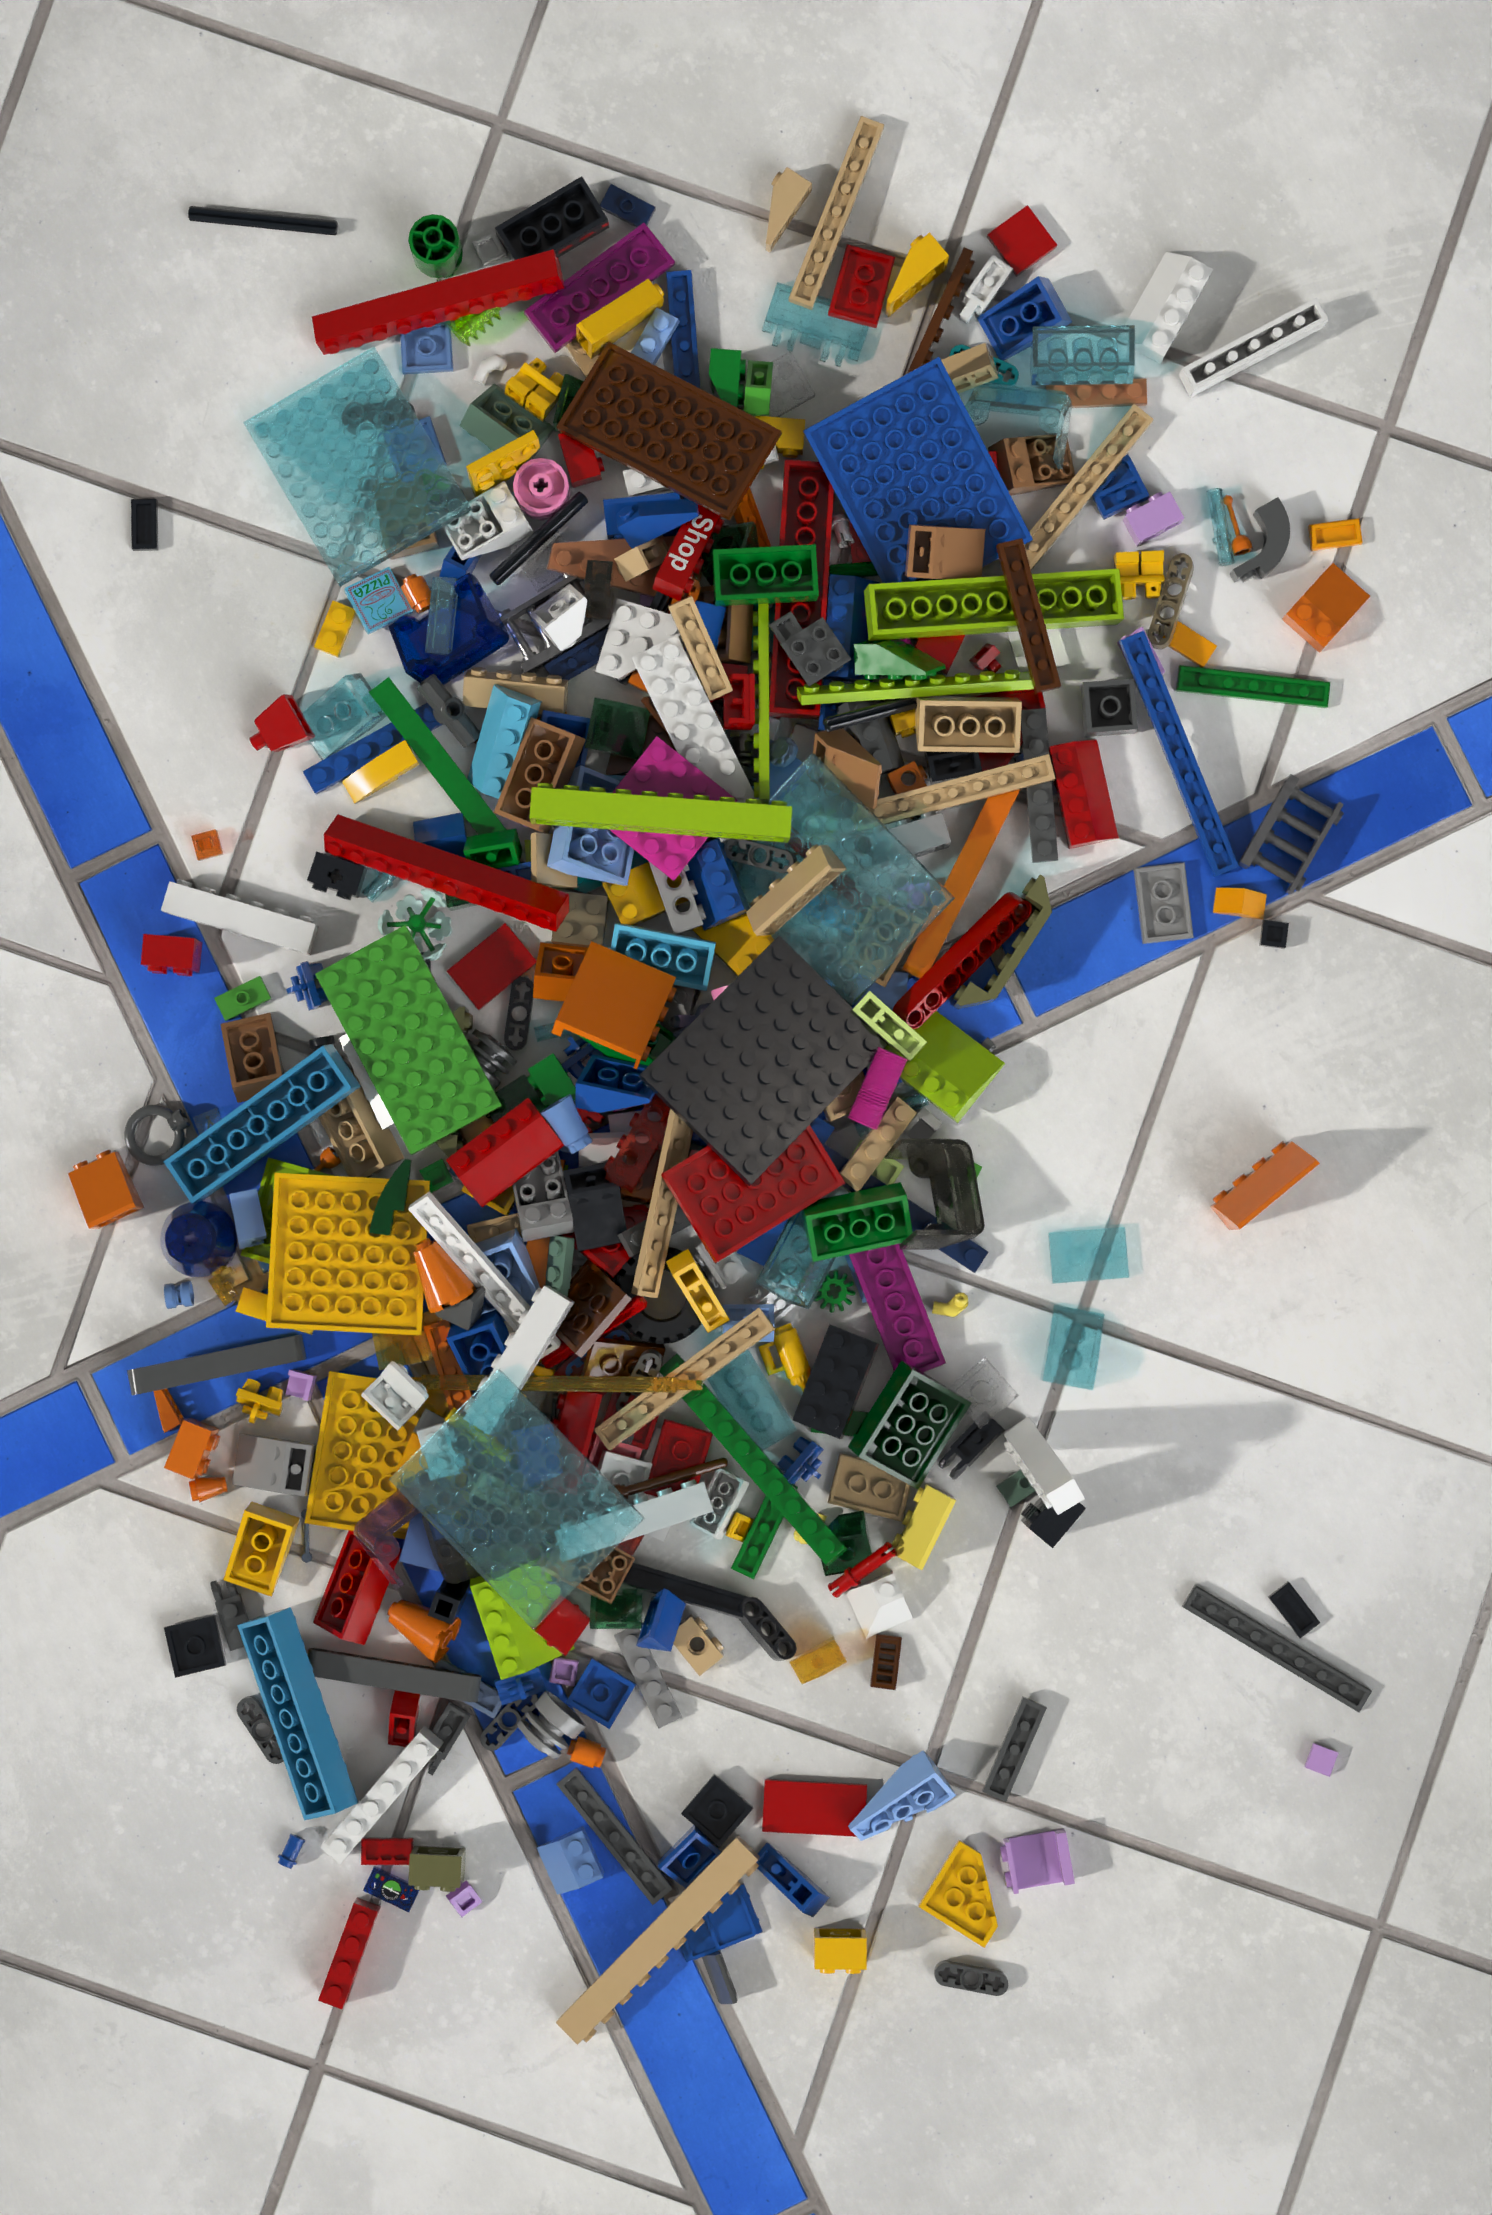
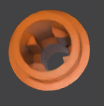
M199 1477L189 1481L192 1501L199 1500V1503L228 1492L225 1477Z

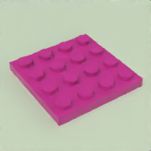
M657 736L612 792L616 793V789L631 790L633 795H641L642 791L657 792V796L667 797L668 793H680L686 799H693L694 795L709 796V800L719 801L720 797L734 798ZM610 830L673 881L708 839V837Z

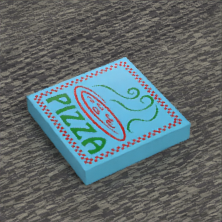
M390 567L344 588V592L367 634L373 633L413 613V609L408 603Z

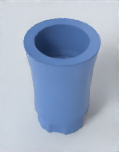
M571 1094L559 1099L540 1112L557 1133L564 1146L568 1147L571 1154L578 1152L593 1142L588 1134L587 1127L576 1109Z

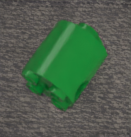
M435 214L423 216L414 223L409 232L408 242L416 267L429 277L449 278L460 266L463 257V249L455 225L446 217Z

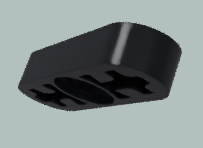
M527 977L515 979L511 986L504 1042L508 1048L515 1051L523 1049L528 1041L534 1000V984ZM522 982H526V986L530 987V991L524 994V1000H529L528 1005L523 1002L513 1003L514 998L520 999V991L516 990V987L521 986ZM519 1006L524 1007L527 1011V1016L522 1021H516L512 1016L514 1008ZM510 1023L519 1026L525 1025V1030L519 1028V1036L523 1038V1041L518 1042L517 1046H513V1042L509 1040V1036H514L515 1027L510 1028Z

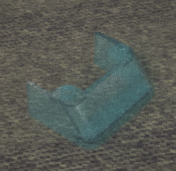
M985 383L973 389L965 408L975 426L984 424L989 417L990 411L1039 416L1040 428L1045 433L1057 435L1053 460L1057 469H1063L1072 411V401L1067 393L1057 390Z

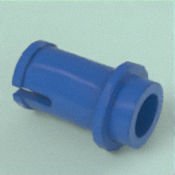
M290 1834L282 1855H278V1858H280L278 1863L292 1869L293 1865H297L296 1858L303 1843H305V1839Z

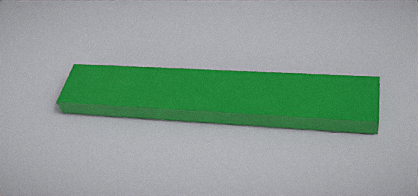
M1179 665L1176 692L1327 708L1330 682Z

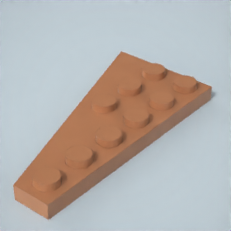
M662 536L668 549H670L676 536ZM625 539L553 543L547 569L654 598L657 591L653 590V585L661 565L625 582L623 576L618 571L614 559L631 550V547ZM704 553L702 557L703 560L706 559L707 553ZM704 565L699 574L694 573V576L697 577L699 583L701 581ZM684 593L682 598H687V594Z

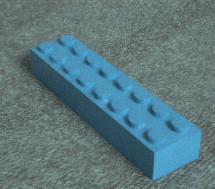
M323 1045L163 1162L191 1204L201 1202L360 1088L361 1085L334 1045Z
M291 1607L265 1614L237 1625L304 1821L336 1814L357 1804L355 1789L348 1775L346 1763L343 1760L338 1740L335 1737L329 1714L326 1711L321 1691L313 1673V1667L310 1664L305 1644L301 1638Z

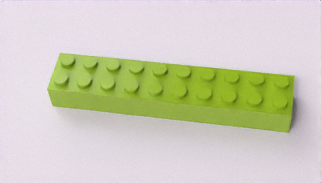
M1119 569L1032 574L1046 630L1118 625L1124 619ZM1004 576L869 584L864 590L869 641L1018 631Z
M538 783L537 787H532L529 819L531 824L788 843L791 833L792 806H787L785 801H772L771 805L761 804L759 799H746L745 803L735 802V798L720 797L719 801L709 800V796L694 795L693 799H686L680 793H668L667 797L657 796V792L642 791L641 795H633L631 790L616 789V793H606L605 788L590 787V791H580L579 786L564 785L563 789H554L553 784Z

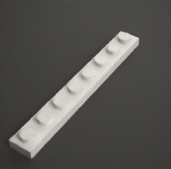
M430 1191L410 1204L408 1210L476 1287L484 1286L487 1300L509 1325L517 1331L520 1326L518 1320L525 1310H530L529 1304ZM554 1335L541 1359L560 1347L561 1341L556 1335Z

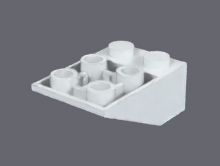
M505 481L439 519L461 560L512 546L534 533Z

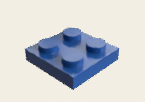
M592 1657L566 1703L610 1729L636 1683Z

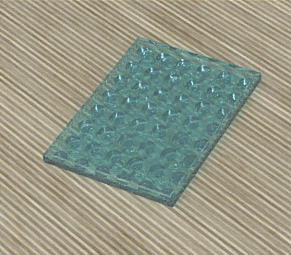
M375 347L368 349L243 422L340 587L472 510Z
M811 753L769 800V805H771L772 801H785L787 806H792L789 842L751 841L792 851L800 863L807 857L806 852L814 845H828L847 868L776 933L852 1006L955 897L815 754ZM739 843L737 846L732 847L736 855L737 853L748 854L749 850L740 848ZM759 848L755 852V859L759 863L764 862L767 858V853L763 848ZM786 855L784 858L773 857L772 860L782 863L783 867L790 863L786 859ZM731 860L749 905L759 895L764 896L769 892L770 889L768 887L776 879L781 878L782 880L788 874Z
M498 1369L389 1479L533 1630L645 1519L501 1369Z

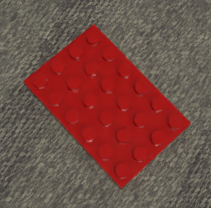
M810 1125L750 1186L709 1146L661 1174L715 1263L845 1184V1181Z

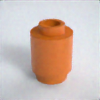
M412 574L403 580L404 584L401 586V590L411 608L415 609L417 614L425 612L435 605L433 601L434 596L423 576L417 577L416 574Z
M578 1736L577 1741L571 1740L567 1754L571 1755L570 1761L590 1768L594 1766L600 1768L607 1748L601 1747L600 1743Z

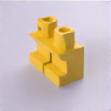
M535 358L529 364L525 362L520 371L507 381L504 394L523 407L525 405L524 409L543 422L559 401L566 379L558 372H554L549 379L542 374L545 372L547 365L539 358Z
M1164 550L1141 551L1140 554L1139 551L1116 552L1113 557L1114 569H1119L1122 600L1135 599L1136 586H1145V598H1159L1161 585L1164 582Z

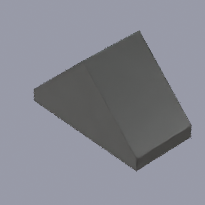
M484 1286L477 1287L470 1296L453 1306L450 1304L444 1306L443 1304L444 1310L435 1312L436 1316L469 1330L481 1317L486 1289Z

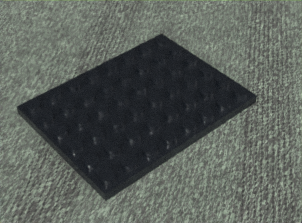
M778 936L638 1077L750 1186L874 1059L878 1047L884 1049L888 1043L852 1011L853 1008L789 944Z

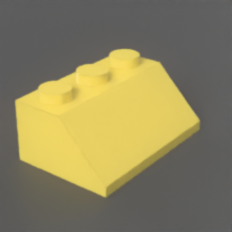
M925 1484L924 1488L919 1487L913 1499L917 1503L913 1511H907L902 1521L905 1527L901 1534L896 1533L891 1543L893 1545L892 1548H895L897 1552V1557L920 1570H923L956 1502L954 1497L928 1484Z

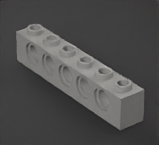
M649 862L674 934H680L703 926L702 920L706 919L702 904L696 905L694 895L698 893L694 881H688L685 871L689 870L688 864L679 874L682 878L681 885L677 888H671L667 884L668 876ZM680 898L688 899L690 901L689 910L679 912L675 907L676 901Z

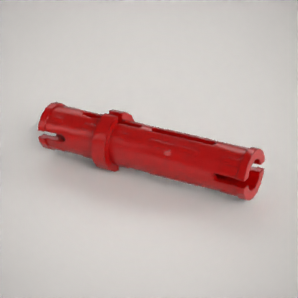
M886 1542L867 1558L856 1564V1566L853 1568L848 1567L844 1570L842 1576L828 1584L829 1591L839 1586V1589L833 1592L832 1595L838 1598L852 1586L857 1587L861 1584L863 1578L897 1555L895 1548L887 1554L885 1553L893 1545Z

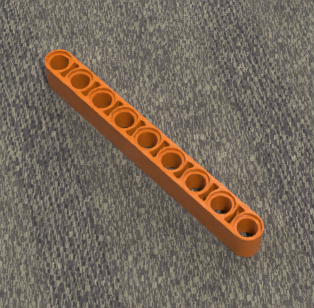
M1020 789L987 798L902 968L903 971L920 979L932 967Z

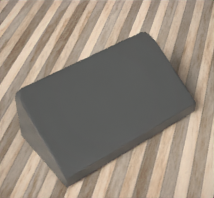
M721 1950L702 1957L718 2002L720 2004L737 2003L738 1996Z

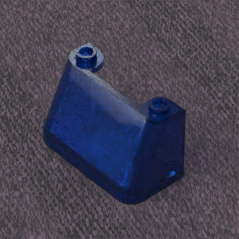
M470 572L461 576L455 582L454 590L457 594L456 597L420 621L412 616H402L388 626L406 674L419 683L430 675L435 674L441 683L445 685L503 647L509 641V634L478 579Z

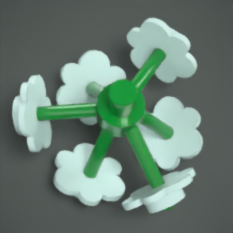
M425 888L420 891L423 899L427 901L423 910L421 909L423 905L421 900H416L411 894L406 895L403 900H399L396 903L398 909L395 912L398 919H405V921L393 922L390 911L384 910L383 915L378 919V930L381 935L386 936L394 931L393 927L406 925L411 929L410 933L420 952L423 951V946L421 945L422 938L429 948L422 955L423 958L433 961L443 955L442 951L447 945L446 943H439L433 946L424 930L428 927V935L436 938L437 941H442L444 937H448L452 933L450 926L451 918L445 917V914L439 911L435 913L434 918L432 917L426 922L424 917L432 904L436 907H446L447 902L443 899L441 892ZM420 933L421 937L415 936V934Z

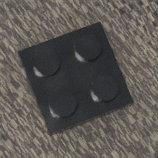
M215 1615L164 1627L175 1678L227 1665Z
M714 1773L681 1814L718 1847H721L752 1811L753 1806Z

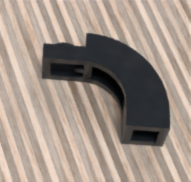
M462 1532L456 1547L450 1573L445 1575L441 1586L436 1591L428 1616L451 1625L453 1624L470 1590V1576L476 1575L486 1544L485 1540Z

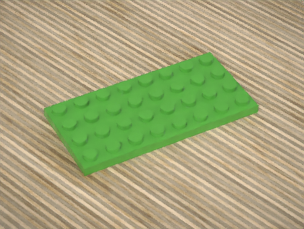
M406 925L315 974L411 1155L502 1107L498 1096Z

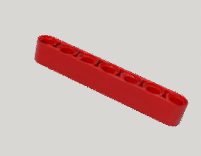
M1013 892L1004 894L896 1002L892 1011L912 1029L919 1028L1029 918L1032 912L1031 903Z

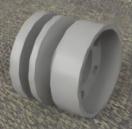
M545 1690L535 1702V1706L541 1714L538 1716L533 1712L527 1711L525 1716L531 1723L520 1719L517 1726L536 1749L557 1760L561 1756V1752L555 1745L563 1750L568 1748V1744L562 1736L565 1734L572 1739H576L586 1727V1724L562 1700Z

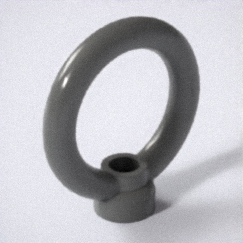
M160 1105L144 1106L135 1111L127 1121L124 1131L126 1147L130 1154L143 1164L151 1166L165 1164L163 1161L183 1147L184 1129L190 1126V1122L181 1109L173 1112L169 1108ZM150 1115H159L166 1118L169 1126L174 1131V1142L171 1148L161 1155H148L141 1151L135 1142L134 1133L137 1124L143 1118Z

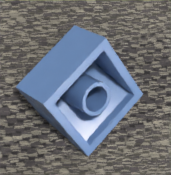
M584 1826L536 1847L557 1895L580 1889L602 1879L604 1876L603 1868Z

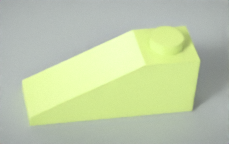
M871 991L852 1009L890 1047L908 1061H911L927 1043Z

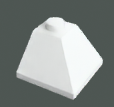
M569 583L533 611L530 616L550 641L562 651L572 647L576 643V639L582 634L587 599Z
M892 1571L846 1591L865 1638L913 1618Z

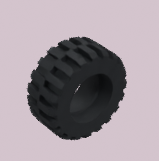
M668 1247L666 1261L683 1251ZM640 1253L632 1256L633 1258L622 1266L623 1269L615 1280V1283L631 1299L637 1296L631 1292ZM695 1260V1261L697 1262L698 1266L700 1267L701 1271L703 1272L705 1278H706L707 1281H708V1277H707L705 1271L703 1270V1268L701 1267V1265L698 1263V1261ZM665 1261L664 1271L671 1272ZM686 1298L682 1310L671 1318L656 1319L642 1310L622 1324L630 1333L641 1340L656 1344H666L688 1337L702 1323Z

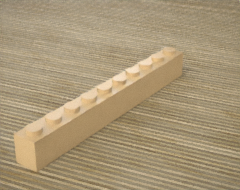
M738 1835L559 2017L556 2024L577 2045L582 2040L587 2043L597 2032L594 2027L600 2021L605 2024L615 2014L612 2009L618 2003L623 2006L633 1996L630 1991L636 1985L642 1987L651 1977L648 1972L654 1966L659 1969L669 1959L666 1954L672 1948L677 1951L686 1942L687 1939L684 1935L690 1929L695 1932L705 1922L702 1917L708 1911L713 1914L723 1904L720 1899L726 1893L732 1895L741 1885L738 1880L744 1874L749 1877L759 1867L756 1862L760 1856Z

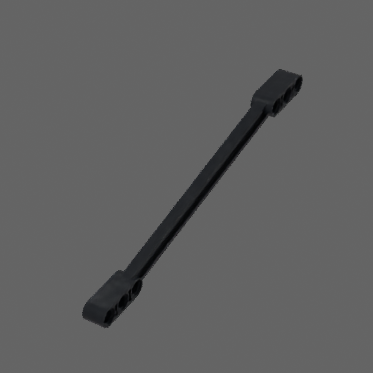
M470 1492L467 1495L466 1504L502 1549L530 1557L546 1555L554 1539L523 1530L510 1513L485 1501L484 1506H479L475 1503L474 1494ZM492 1513L500 1515L502 1520L500 1526H496L491 1522ZM510 1532L514 1533L518 1538L515 1546L507 1541V1535ZM637 1563L632 1564L622 1583L657 1594L662 1589H667L685 1603L738 1618L766 1653L775 1661L790 1659L796 1653L795 1641L762 1601L756 1597L744 1596ZM746 1603H750L754 1608L752 1616L745 1612ZM763 1622L767 1623L770 1627V1634L768 1636L764 1635L761 1631ZM780 1642L784 1643L787 1649L784 1656L778 1652L777 1647Z

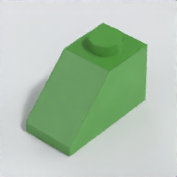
M748 360L744 412L753 416L769 415L773 362Z

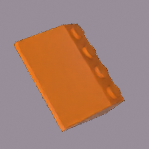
M1282 1141L1271 1150L1273 1155L1265 1160L1263 1157L1252 1166L1253 1172L1248 1176L1243 1173L1232 1182L1234 1187L1230 1191L1222 1190L1213 1198L1215 1203L1210 1207L1229 1230H1240L1320 1163L1291 1141L1285 1144Z

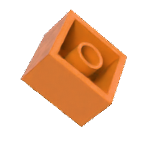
M194 1418L184 1419L164 1468L190 1479L206 1474L211 1463L208 1456L212 1449L215 1450L220 1441L221 1436L217 1435L219 1428Z

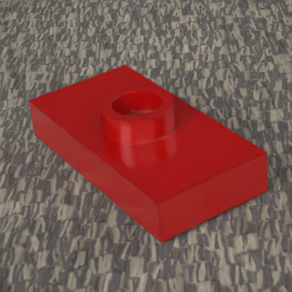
M362 1838L361 1865H409L410 1853L413 1849V1838Z

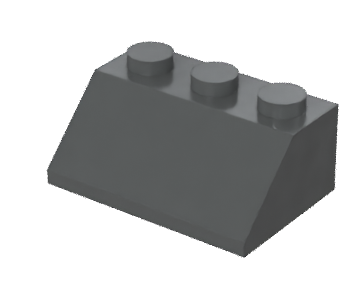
M884 700L845 702L836 708L837 714L883 703ZM889 716L843 728L882 765L881 775L905 766Z

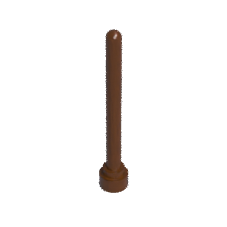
M719 1458L628 1486L616 1483L608 1486L609 1496L614 1506L624 1503L628 1496L725 1468L728 1465V1460L726 1458Z

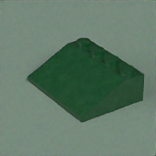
M901 1360L848 1445V1448L861 1459L919 1489L972 1403L924 1372Z

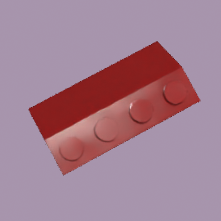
M1097 740L1073 741L1050 746L1049 755L1055 775L1054 784L1057 789V798L1068 848L1072 849L1118 839Z
M527 1098L447 1158L446 1161L478 1204L484 1207L561 1149L564 1144L540 1114L536 1106Z
M567 1389L563 1394H559L556 1408L559 1409L557 1419L553 1418L551 1424L554 1425L564 1473L540 1483V1491L566 1498L577 1496L602 1395Z
M348 1530L313 1623L342 1640L365 1645L402 1549L368 1533Z

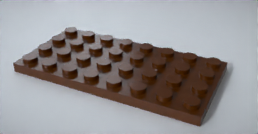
M609 341L556 426L558 431L729 521L782 435L781 430Z

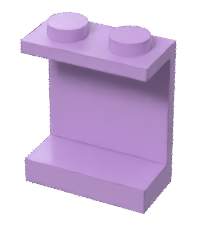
M1064 1828L1003 1839L1004 1846L1000 1847L1002 1862H1007L1009 1872H1004L1007 1888L1012 1887L1014 1894H1018L1019 1889L1063 1882L1064 1885L1075 1884L1067 1835Z

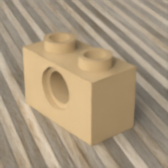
M691 1614L679 1624L673 1644L696 1673L701 1676L723 1658L724 1654L721 1650L724 1647L715 1636L711 1639L705 1630L708 1627L699 1616L695 1619ZM694 1637H700L704 1640L705 1646L701 1650H695L691 1647L690 1641Z

